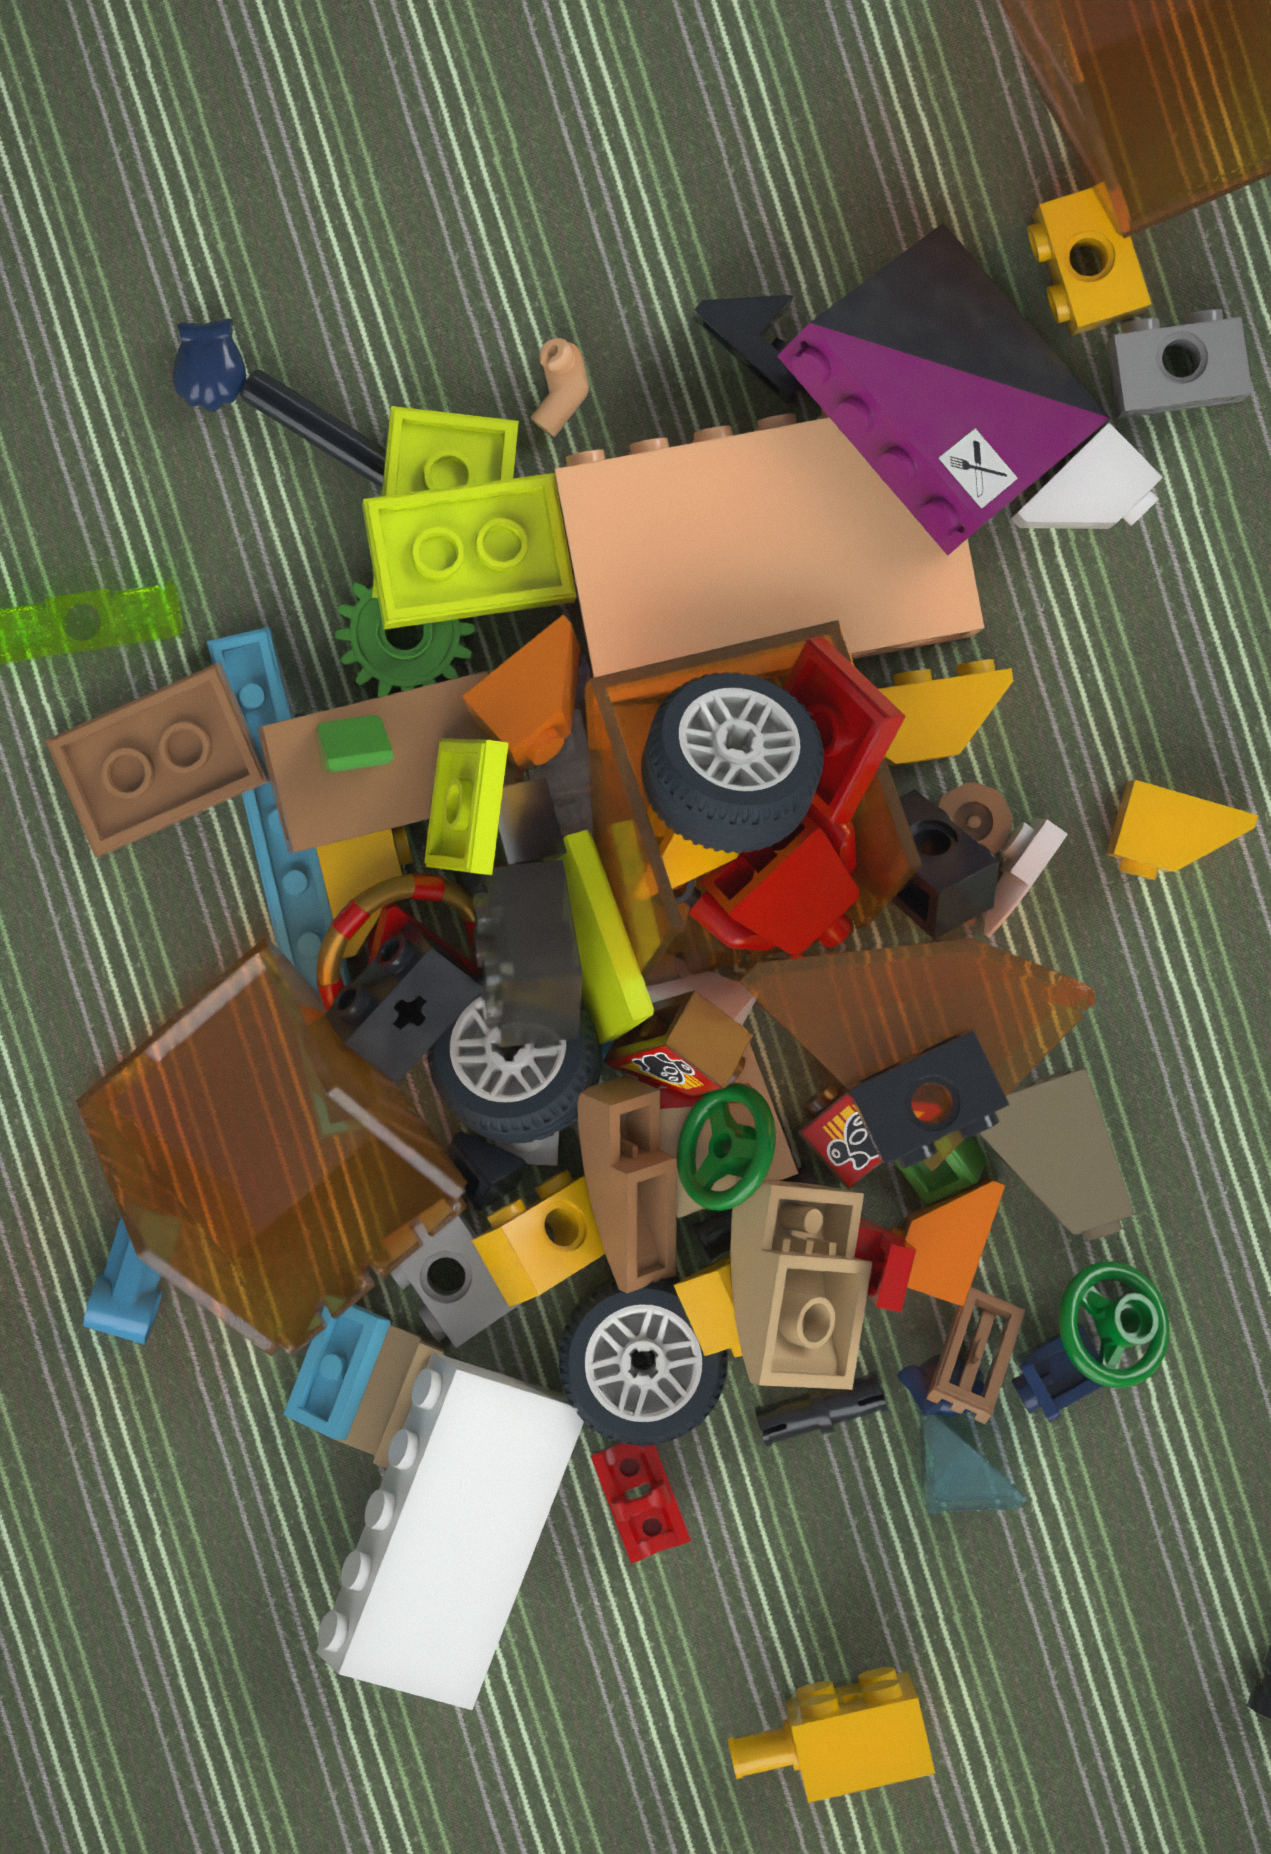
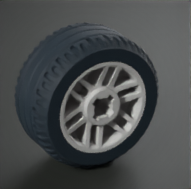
M729 672L705 674L700 678L696 677L690 682L683 683L681 687H677L657 709L642 754V784L647 800L652 805L653 811L657 813L658 818L661 821H665V825L668 828H672L675 834H681L684 840H691L692 844L696 846L700 844L703 848H712L716 852H719V850H724L725 853L732 851L735 853L758 851L786 838L799 826L806 816L823 770V743L820 731L817 729L816 722L812 720L810 712H807L806 707L803 704H799V700L796 697H792L790 692L782 690L781 686L746 673L745 675L739 672H734L733 674Z
M511 967L476 976V979L484 989L428 1049V1066L433 1084L441 1099L458 1120L470 1130L485 1138L503 1143H529L553 1136L555 1132L564 1130V1128L572 1124L575 1118H578L577 1102L581 1094L580 1092L590 1086L597 1085L600 1080L602 1046L599 1044L591 1017L580 999L569 987L546 973L527 968L514 969Z
M615 1278L609 1279L595 1287L580 1300L565 1324L559 1351V1371L563 1389L572 1407L579 1410L577 1412L579 1417L593 1430L611 1440L624 1444L649 1446L678 1439L703 1422L715 1407L723 1391L728 1367L727 1349L711 1355H704L673 1286L680 1281L674 1278L661 1279L656 1283L652 1281L644 1288L630 1293L619 1290ZM636 1349L648 1352L652 1350L655 1354V1363L650 1368L638 1365L634 1367L631 1363L632 1353Z

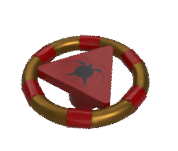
M410 873L409 875L397 876L379 882L364 890L355 898H352L331 922L322 940L318 954L316 983L324 1007L328 1011L333 1006L337 994L345 987L340 974V968L348 941L369 919L371 914L380 908L382 909L378 925L372 930L368 939L367 946L370 957L367 967L376 958L381 945L389 937L398 934L408 921L411 920L459 957L475 977L492 970L495 950L486 934L490 926L488 913L471 892H466L463 886L442 876ZM403 899L441 901L456 910L463 918L470 940V960L394 902Z

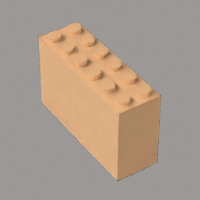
M821 409L822 415L817 417L818 420L797 423L794 413L776 415L758 420V428L754 429V432L733 435L732 427L729 425L703 429L693 433L694 440H692V443L669 447L668 438L644 440L630 444L629 455L605 459L604 450L580 452L566 456V467L555 469L557 490L598 707L608 706V703L631 702L668 695L677 687H681L683 683L690 682L696 677L700 678L705 674L711 675L716 672L719 674L723 672L733 674L734 672H739L742 675L746 673L753 677H764L790 672L807 639L812 637H824L847 660L973 637L984 629L968 539L947 556L823 409Z

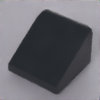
M463 1131L453 1136L443 1160V1167L475 1208L480 1211L512 1192L518 1186L528 1165L523 1158Z

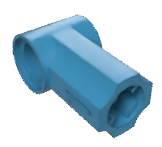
M127 1208L123 1209L104 1273H99L88 1301L83 1321L84 1327L143 1345L147 1343L160 1305L162 1290L158 1289L164 1267L168 1261L177 1223L150 1213Z

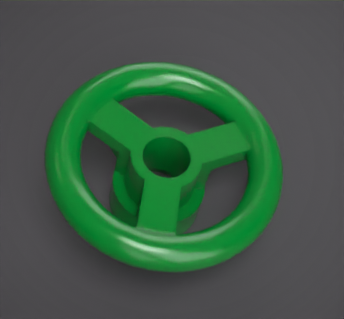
M732 1083L723 1089L705 1093L693 1105L686 1116L677 1144V1169L686 1193L701 1207L722 1211L742 1204L757 1191L770 1169L776 1145L775 1121L767 1101L757 1090L743 1083ZM739 1102L745 1105L753 1116L756 1128L738 1124L730 1114L728 1103ZM709 1118L713 1134L709 1141V1154L697 1170V1142L701 1130ZM728 1174L742 1177L734 1186L726 1190H711L716 1181Z
M1105 1261L1094 1263L1077 1273L1066 1286L1062 1295L1058 1313L1061 1341L1069 1359L1085 1377L1102 1386L1128 1388L1145 1381L1158 1369L1168 1348L1170 1335L1169 1318L1159 1291L1142 1272L1120 1262ZM1114 1280L1129 1286L1136 1293L1109 1300L1103 1297L1093 1285L1101 1281ZM1079 1305L1096 1320V1331L1101 1338L1098 1361L1088 1353L1080 1338L1077 1324ZM1149 1342L1145 1354L1136 1364L1128 1368L1119 1369L1120 1358L1125 1348Z

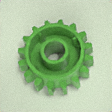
M357 582L351 586L355 595L360 600L356 607L351 605L339 606V613L351 620L350 628H342L335 631V639L351 643L352 649L346 652L340 659L344 666L361 664L363 669L356 678V682L361 687L376 679L380 682L378 697L391 695L394 688L401 689V692L436 684V681L443 676L447 680L460 678L452 665L456 659L471 661L473 653L461 645V640L476 634L475 625L460 623L459 619L423 624L424 634L421 642L412 649L400 650L390 644L388 638L389 629L383 630L378 598H372V588L368 590L364 585Z

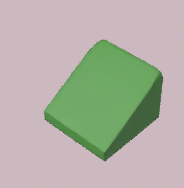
M379 716L355 717L322 722L317 725L316 731L322 770H326V773L390 764L391 760H394L392 746Z
M959 1130L934 1141L938 1149L936 1154L907 1168L901 1169L897 1159L894 1160L925 1206H929L978 1183L986 1164V1157L972 1137L963 1139Z

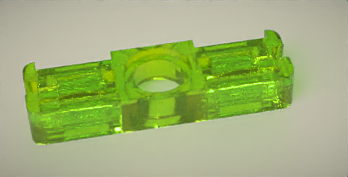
M165 580L166 589L163 590L161 585L115 591V597H113L112 590L107 588L45 598L46 608H43L42 603L0 609V666L178 639L185 633L184 617L181 615L179 605L181 602L179 587L171 580ZM79 605L94 607L101 619L98 633L92 639L86 641L73 639L68 634L65 626L68 613Z

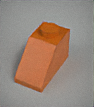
M564 615L559 617L462 696L473 721L490 740L509 743L507 759L520 774L533 764L542 765L551 760L563 747L564 739L571 734L581 648L572 624Z
M985 1177L973 1186L907 1215L902 1229L891 1227V1232L906 1240L916 1249L907 1288L964 1307L1005 1188L1003 1183L990 1177Z

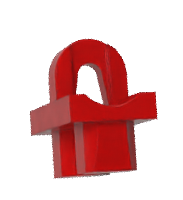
M619 1442L590 1453L631 1564L663 1550L691 1542L689 1532L656 1445L637 1446ZM649 1483L651 1488L647 1494L635 1499H628L625 1491Z

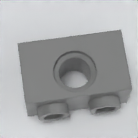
M1212 309L1184 315L1185 325L1160 328L1159 318L1140 319L1121 324L1122 333L1114 334L1106 343L1116 419L1241 402L1251 395L1252 387L1242 317L1223 319L1222 309ZM1176 346L1183 348L1189 353L1193 362L1190 376L1180 378L1167 372L1162 362L1165 348Z
M448 1194L388 1235L383 1243L389 1252L381 1257V1259L402 1289L409 1284H412L425 1303L423 1307L418 1309V1313L436 1340L441 1341L448 1336L454 1347L457 1348L520 1305V1303L512 1307L507 1305L471 1241L478 1235L450 1194ZM444 1257L453 1258L463 1266L465 1281L459 1288L446 1291L439 1289L433 1284L430 1279L429 1268L437 1259Z

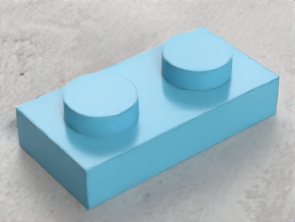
M328 1296L283 1415L332 1439L346 1440L391 1320L343 1298Z

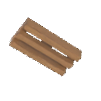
M970 1287L964 1307L959 1305L956 1307L926 1399L936 1404L941 1399L951 1402L950 1410L962 1414L967 1409L975 1413L974 1420L986 1424L993 1414L1025 1310ZM975 1305L982 1308L958 1385L956 1386L949 1383ZM998 1315L1005 1318V1322L982 1394L979 1396L972 1393L971 1390L995 1316Z

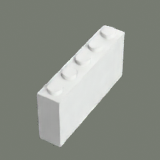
M432 1352L426 1369H423L418 1374L413 1384L411 1394L412 1406L403 1429L399 1430L391 1441L388 1451L389 1465L381 1486L368 1500L365 1510V1527L356 1550L352 1551L344 1562L341 1574L342 1586L332 1611H329L324 1616L318 1631L319 1646L316 1653L340 1675L472 1710L584 1421L577 1414L579 1410L572 1407L567 1396L563 1393Z

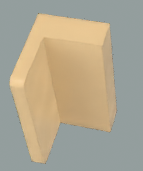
M390 1324L346 1440H334L375 1455L373 1463L387 1469L389 1465L388 1451L394 1435L403 1429L412 1406L411 1394L415 1379L423 1369H426L432 1352L442 1355L446 1345Z

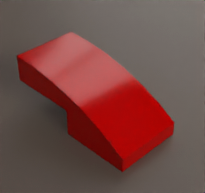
M860 1218L854 1257L872 1262L867 1295L875 1307L901 1313L916 1249L897 1234Z

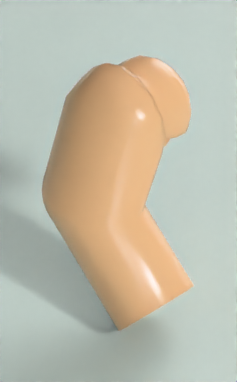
M562 338L548 340L540 350L539 359L544 367L549 394L530 417L539 428L553 438L556 437L589 392L583 355L575 344L567 342Z

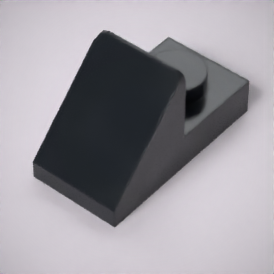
M777 295L702 300L694 309L693 320L784 403L788 404L803 386L777 357L787 344L777 337L770 344L763 336L790 307L793 296Z

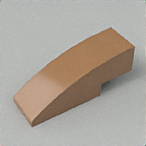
M627 1075L590 1086L580 1092L581 1094L577 1102L578 1129L584 1174L594 1218L619 1290L630 1293L644 1288L652 1281L656 1283L661 1279L666 1280L676 1276L677 1157L660 1150L659 1089Z

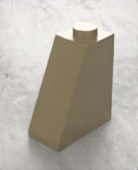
M1075 1066L1003 1090L1010 1105L996 1111L1000 1121L998 1124L978 1135L1062 1226L1073 1235L1083 1232L1085 1239L1088 1241L1122 1230L1120 1219L1135 1214L1087 1069Z

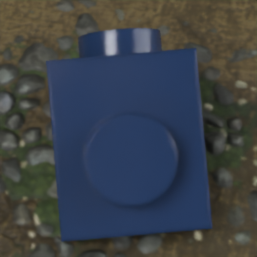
M1080 1322L1077 1323L1084 1347L1098 1361L1099 1354L1083 1325ZM1060 1333L1013 1358L1021 1374L1011 1379V1382L1029 1414L1040 1408L1049 1422L1061 1416L1059 1410L1103 1387L1085 1377L1074 1366L1063 1347Z

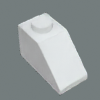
M1108 423L1011 520L1019 528L1109 529L1123 517L1132 526L1158 500L1150 490L1163 477Z

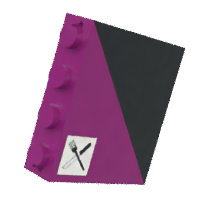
M944 222L812 320L777 355L797 381L801 383L947 556L1110 419Z

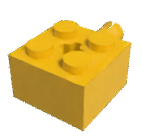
M881 1667L859 1674V1683L834 1688L833 1682L821 1681L796 1689L797 1697L785 1700L789 1719L783 1720L784 1727L738 1738H727L736 1779L793 1765L794 1771L801 1770L808 1803L935 1774L919 1699L908 1671L896 1674L894 1667Z

